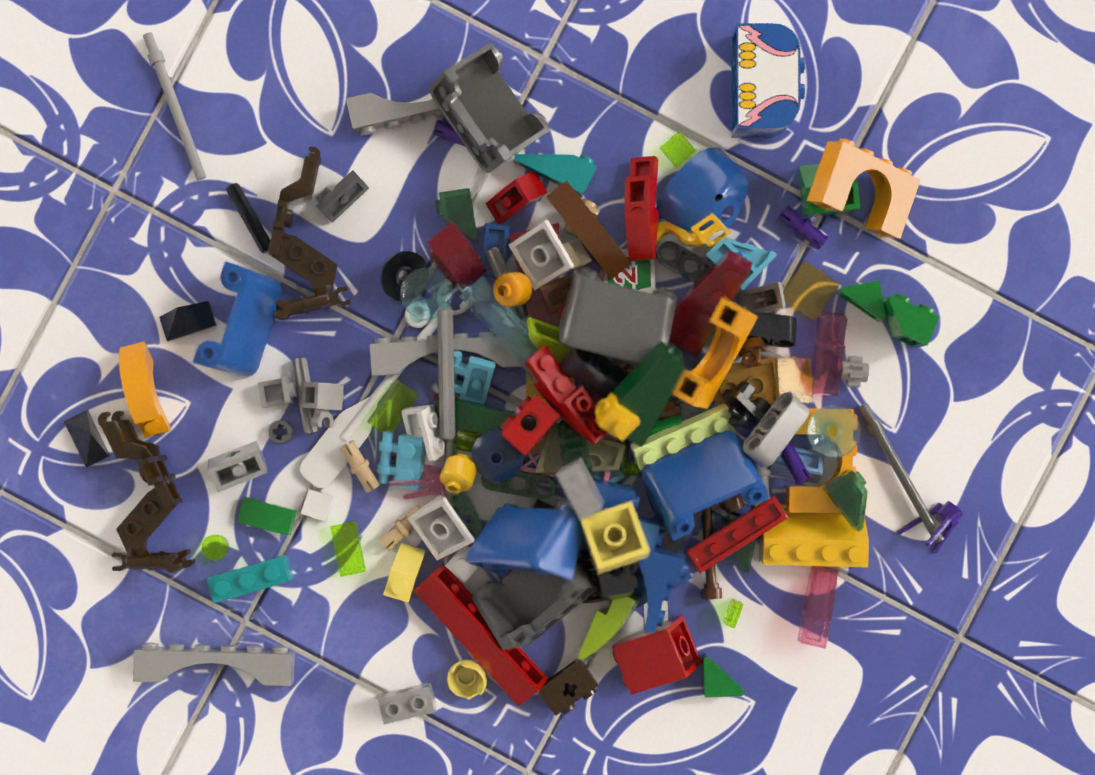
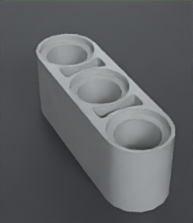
M792 392L781 394L746 439L743 451L761 467L770 466L807 419L809 408Z

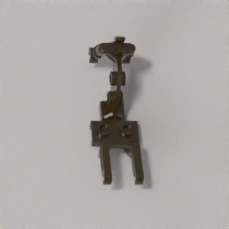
M316 147L308 148L310 152L309 157L304 158L300 179L280 191L268 250L269 256L309 281L315 295L302 296L300 299L291 301L277 300V306L283 309V311H274L273 313L278 320H286L291 315L305 312L308 314L310 311L330 306H347L351 304L350 300L341 301L338 298L340 292L348 291L346 286L339 287L332 292L338 265L298 237L285 233L286 228L291 229L294 213L293 210H290V205L312 200L318 169L321 164V154Z
M123 410L114 412L111 417L112 421L108 422L106 419L111 415V412L101 413L98 416V423L102 427L115 457L141 460L138 464L142 480L148 486L154 485L155 487L141 499L116 528L126 552L117 551L112 553V557H120L123 561L122 565L113 566L112 570L123 571L129 568L153 571V569H165L168 572L174 573L182 568L194 565L195 559L186 560V556L191 553L190 549H184L179 553H165L164 551L149 553L146 547L149 537L176 506L183 502L173 482V479L176 478L175 473L170 474L164 463L168 459L167 456L161 455L157 444L140 440L129 419L120 420V417L124 415Z

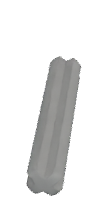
M493 247L485 252L496 279L504 273H509L497 247ZM524 304L510 307L516 320H520L528 315Z
M304 357L293 359L292 364L303 430L306 434L315 433L318 431V427L312 426L314 408H301L303 382H310L307 359Z

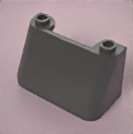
M492 42L443 71L429 87L434 102L478 166L487 173L501 166L551 130L546 118L542 114L534 111L527 114L499 72L503 66L502 53L495 48Z
M582 268L581 271L574 270L558 327L559 340L562 343L640 363L660 341L668 345L677 303V296L674 295L672 290L659 287L658 291H652L651 294L603 282L596 276L597 272L591 269Z
M576 562L572 580L560 579L559 576L551 573L542 575L537 572L513 570L500 582L492 583L487 581L478 587L479 592L471 599L502 649L507 650L525 647L538 640L594 593L598 586L592 577Z

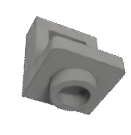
M290 377L258 382L262 408L294 403L293 397L297 396L295 382H291Z

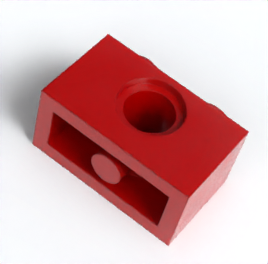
M537 394L533 398L528 396L518 407L521 412L514 419L510 416L501 426L504 430L501 436L523 456L529 453L560 417V414ZM532 417L536 421V427L531 431L524 430L521 426L523 418Z

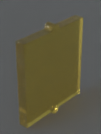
M804 260L784 289L783 294L785 303L793 307L794 312L799 311L814 322L839 286V283L825 275L824 270L819 271Z
M790 356L787 359H774L776 399L785 392H792L802 403H813L811 358Z

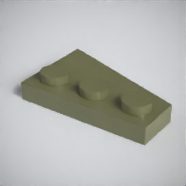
M553 424L547 432L535 474H557L561 467L580 457L584 461L589 473L618 472L626 445L603 438L596 444H591L575 430Z

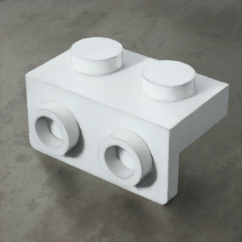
M433 404L403 409L401 413L406 433L423 438L426 448L425 459L428 458L429 462L444 455L445 444L444 440L440 437L439 420L434 411Z

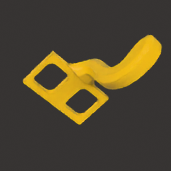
M713 213L691 227L694 232L693 234L668 221H662L658 223L657 245L665 235L673 234L688 246L706 244L710 248L730 235L731 232ZM708 221H714V223L705 230H699V228ZM719 230L723 231V234L710 241L708 239Z

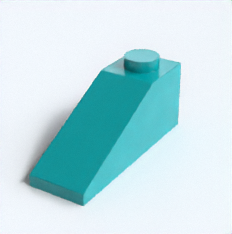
M516 154L514 157L515 164L531 172L535 171L537 175L558 186L567 180L580 197H583L597 169V166L593 165L594 160L582 154L580 157L564 154Z

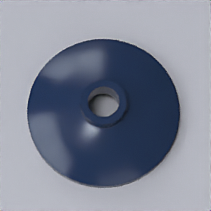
M498 429L482 434L476 440L472 449V461L475 463L477 472L484 478L496 482L506 481L514 477L521 469L524 461V456L501 436L504 430ZM499 453L501 461H494L492 454Z

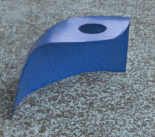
M708 148L698 152L673 176L664 187L658 199L656 209L659 211L660 218L692 233L694 232L691 227L712 213L726 227H729L736 220L746 199L748 181L740 168L720 148ZM716 195H723L722 199L716 202ZM731 205L733 207L731 216L727 220H722L721 214L723 210ZM708 221L707 223L702 225L699 228V230H705L706 228L711 226L714 223V221Z

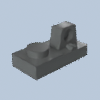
M352 170L332 191L326 187L315 197L318 201L316 207L333 223L369 187Z

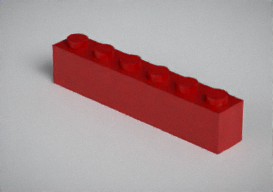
M444 563L413 590L420 600L437 616L438 620L448 628L472 657L478 661L489 673L490 677L499 684L518 706L536 694L548 680V677L520 647L507 650L502 649L471 599L473 595Z

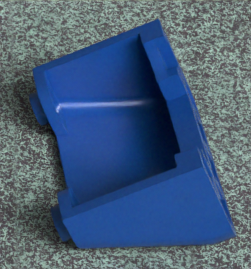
M225 261L220 276L221 283L226 289L237 293L221 343L215 341L202 342L196 350L192 363L249 377L254 375L260 366L275 319L273 313L278 309L276 301L281 300L283 289L279 281L274 278Z
M726 430L722 433H717L700 443H694L682 448L675 454L659 458L653 464H647L641 473L651 508L673 541L686 536L693 530L695 525L694 513L740 494L743 501L748 505H755L770 499L764 482L749 456L743 451L740 440L732 431Z
M504 503L503 507L496 509L469 549L466 563L496 574H506V570L537 572L542 575L551 573L559 576L560 579L572 580L583 531L581 520L577 513H575V509L569 506H560V509L519 508L516 505Z

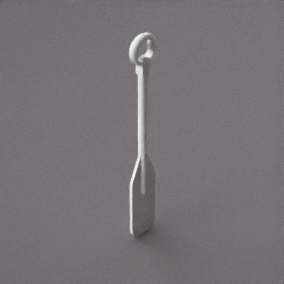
M450 281L441 285L437 292L439 309H452L451 306L446 302L442 303L441 300L442 294L446 295L450 290L448 287L452 285ZM458 283L456 284L458 285L457 289L462 293L467 292L468 298L467 301L463 300L459 305L461 309L452 310L453 315L462 314L469 309L472 303V293L468 286L462 289ZM437 311L417 336V341H427V336L432 335L437 329ZM403 371L398 375H387L370 397L339 414L334 421L333 427L328 428L302 461L300 472L306 480L318 488L328 487L348 463L339 448L345 443L348 445V442L351 440L355 441L358 449L371 432L378 402Z

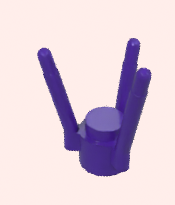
M947 501L944 505L938 502L933 509L929 510L931 516L936 513L938 514L935 519L941 525L931 535L925 545L927 547L931 546L945 529L942 534L944 540L938 542L933 549L935 554L944 544L953 528L959 523L958 520L963 516L961 510L950 501ZM918 517L897 530L896 533L901 535L923 521Z

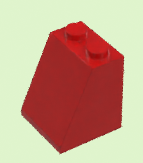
M683 615L663 622L662 627L656 626L655 633L642 630L620 639L612 646L613 658L620 666L623 683L629 689L631 695L685 679L702 663Z

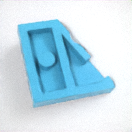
M728 237L719 241L705 255L709 261L716 264L729 250L735 253L741 251L743 257H747V260L752 262L750 272L739 288L741 291L777 256L773 251H766L747 243L737 242Z

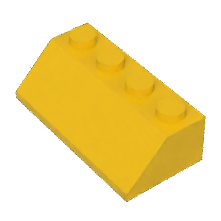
M785 511L788 519L760 536L759 562L763 565L868 567L869 540L864 513H796Z

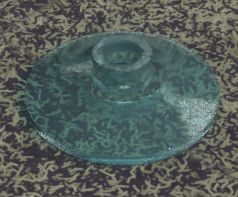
M419 268L411 272L404 279L400 290L401 301L405 309L414 317L433 319L437 317L439 309H448L452 300V287L447 277L440 271L433 268ZM429 290L432 293L431 297L424 299L422 297L423 291Z
M828 405L817 410L811 417L807 428L808 439L811 446L821 455L832 458L842 457L856 447L860 438V425L856 416L849 409L839 405ZM831 426L836 428L834 436L828 434V428Z

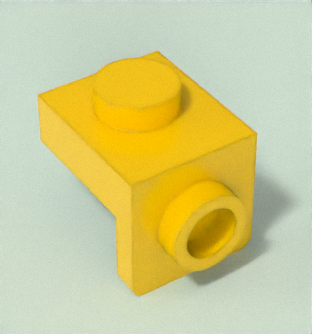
M612 393L606 399L601 400L596 407L595 414L598 426L622 441L640 424L639 417L619 405L617 397Z

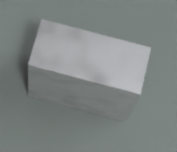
M580 457L561 467L556 475L579 519L582 520L600 511L604 500L582 458Z

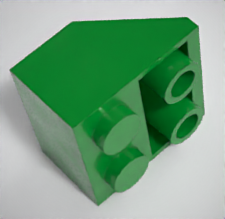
M819 164L798 166L803 218L854 213L860 209L856 178L851 185L843 211L825 210L808 202L807 198Z
M901 294L883 298L886 312L885 322L891 337L914 348L928 346L940 316L933 314L934 309L923 304H919V307L909 303L910 299Z

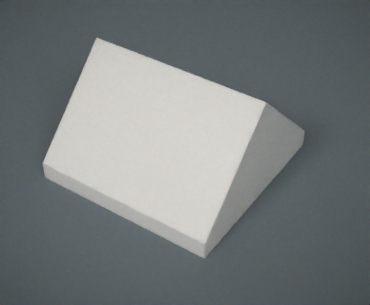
M548 220L509 244L510 249L525 275L529 278L534 290L569 272L574 267Z
M442 495L437 496L408 518L436 560L475 541L447 499Z

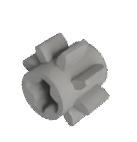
M848 356V362L841 361L839 379L846 381V387L858 388L861 382L866 383L868 381L869 364L862 363L863 357Z

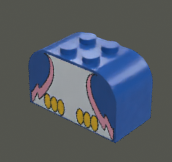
M737 23L731 35V138L775 137L783 133L799 113L801 100H804L805 84H801V73L805 71V58L801 57L798 37L785 25L778 23Z

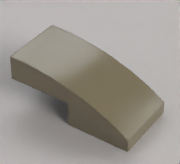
M579 238L571 243L567 242L562 245L574 265L572 270L592 263Z

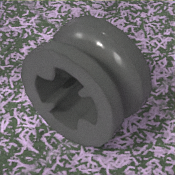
M280 420L271 424L268 433L273 442L284 444L291 441L294 429L290 423ZM280 425H284L283 429L287 430V435H283L280 440L278 439L279 435H275V429H280Z

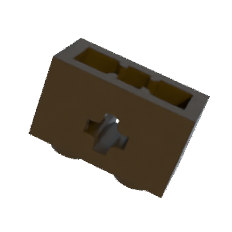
M577 658L548 678L539 690V693L555 716L559 713L565 715L575 707L574 703L580 698L586 700L597 692L595 688L598 686V681L584 661ZM565 683H568L570 686L575 683L573 693L569 690L564 692Z

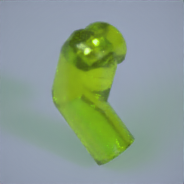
M619 442L626 445L619 470L625 477L637 476L639 468L636 462L630 463L628 460L627 442Z

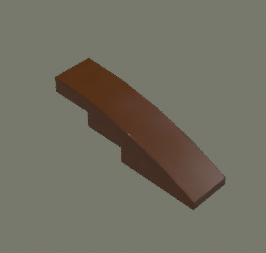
M567 180L546 196L611 279L632 264Z

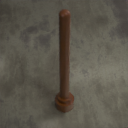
M712 506L702 510L703 539L713 534ZM715 565L705 570L706 583H703L704 588L701 589L703 600L722 599V588L716 582Z

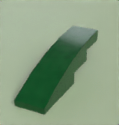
M437 395V400H436V405H435V410H434L435 413H436L437 416H438V420H439V395ZM455 398V427L480 434L490 430H503L501 426L510 416L515 419L518 415L514 411L489 407V404ZM525 417L521 421V426L524 430L531 431L536 427V421L532 417Z

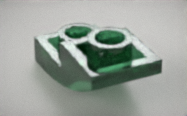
M564 420L556 421L564 466L581 457L588 471L592 472L586 439Z
M460 492L458 495L453 496L455 511L460 510V516L471 515V519L467 520V527L470 534L474 535L476 540L484 528L483 523L467 492Z

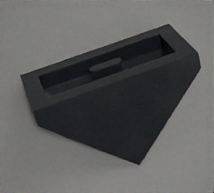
M209 301L177 307L159 317L168 342L217 326Z
M88 410L64 421L86 468L110 457Z

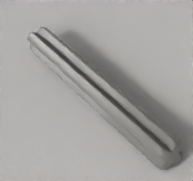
M439 309L437 311L440 437L451 439L455 437L452 309Z

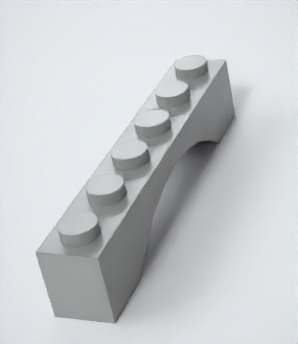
M373 93L346 98L352 128L355 133H360V135L375 133V129L385 127L387 130L395 129L401 126L400 123L410 121L411 124L425 121V117L435 115L436 118L445 117L433 99L405 103L384 99Z
M520 330L505 331V336H494V332H481L478 338H469L468 333L453 334L454 351L478 355L489 361L496 362L495 365L500 368L526 367L523 362L528 359L527 335H520ZM438 335L427 336V341H417V337H401V342L391 343L390 338L375 339V344H370L372 376L398 375L408 365L418 359L438 353Z
M149 642L143 643L142 647L134 650L133 682H161L170 674L182 668L196 664L216 663L241 669L265 686H291L294 683L295 651H288L286 646H274L272 650H262V646L251 645L246 646V650L236 649V645H221L220 649H210L209 644H196L194 648H184L182 643H171L168 647H158L159 643Z

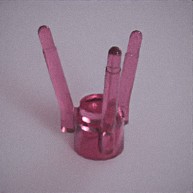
M392 456L391 459L396 461L397 456ZM424 464V470L429 471V473L424 474L423 480L389 481L390 486H424V489H428L405 494L403 496L404 499L427 495H441V492H446L445 486L440 480L441 466Z

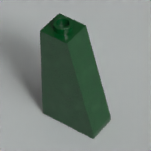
M662 341L611 392L617 397L619 405L639 417L640 424L626 438L640 447L648 439L685 370L681 351L674 345L668 346Z

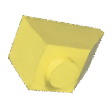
M401 542L383 595L407 603L411 600L426 552L425 549Z

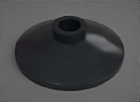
M412 251L397 252L385 262L380 275L382 289L393 300L399 302L413 300L425 289L429 278V270L426 261L419 254ZM403 270V276L401 278H398L399 273Z

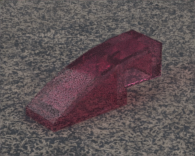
M819 311L813 361L812 394L838 396L848 320L844 313Z
M811 566L801 611L802 619L797 637L798 642L826 649L834 608L838 569L826 566Z

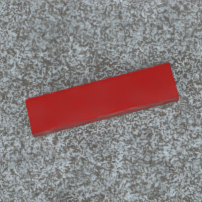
M773 495L770 499L763 501L685 550L700 574L788 519V516Z

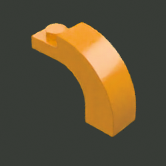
M145 341L119 349V369L124 395L135 424L139 425L144 438L170 431V424L155 389L153 378L154 361Z

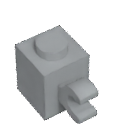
M303 382L301 408H314V415L312 417L313 427H322V419L324 420L323 427H333L334 419L329 409L342 410L344 384Z

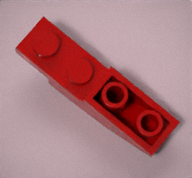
M656 156L631 158L630 177L625 178V228L629 260L631 262L656 260L659 211L655 208L659 161Z
M546 345L541 346L523 362L537 381L534 384L535 388L548 404L560 414V417L591 444H596L607 433L606 430L598 426L595 414L596 404L583 386H575L570 377L561 369L559 362Z

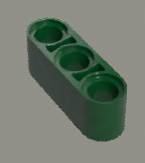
M519 471L515 476H522L526 481V486L522 490H516L512 487V478L500 481L498 485L491 486L487 483L486 478L481 476L482 485L490 491L543 500L551 498L556 490L554 480L545 475ZM546 480L551 484L552 489L548 494L542 495L537 491L536 486L539 481Z

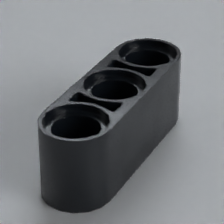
M673 241L662 243L656 252L658 263L693 283L698 282L715 265ZM666 247L672 248L675 252V258L673 260H665L662 257V249ZM685 261H695L698 267L695 273L687 272L684 268Z
M749 311L758 316L746 339L761 337L766 346L789 348L796 345L797 319L795 317Z
M576 347L572 348L560 360V366L564 373L604 399L629 374L628 371L602 354Z

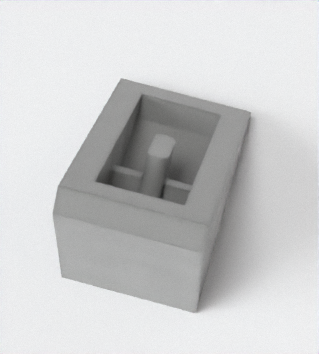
M781 282L737 292L740 307L747 311L769 313L786 308Z

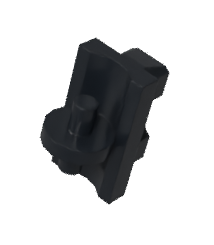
M740 382L734 390L726 389L722 394L732 405L728 410L731 414L729 424L734 428L740 426L748 428L750 424L755 425L759 423L771 407L768 401L761 397H757L753 403L749 400L755 393V388L748 382Z

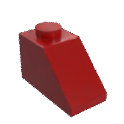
M532 171L514 179L485 204L498 225L533 205L548 192L535 171Z

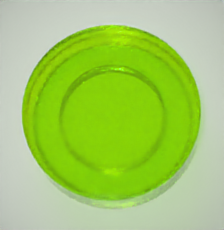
M219 534L208 536L202 543L203 555L212 561L224 558L229 551L227 539Z

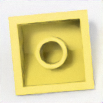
M632 501L594 513L581 520L597 575L648 558L650 551Z

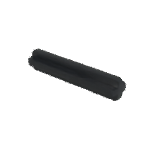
M238 183L229 185L226 191L260 252L263 254L267 253L271 240L240 185Z

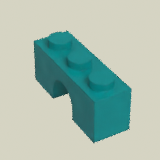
M284 554L246 567L219 573L206 579L213 603H218L289 582L294 579L288 555Z

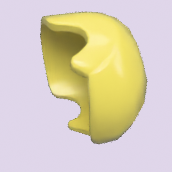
M461 660L449 669L447 682L449 689L456 696L470 700L484 693L487 677L484 668L474 660Z

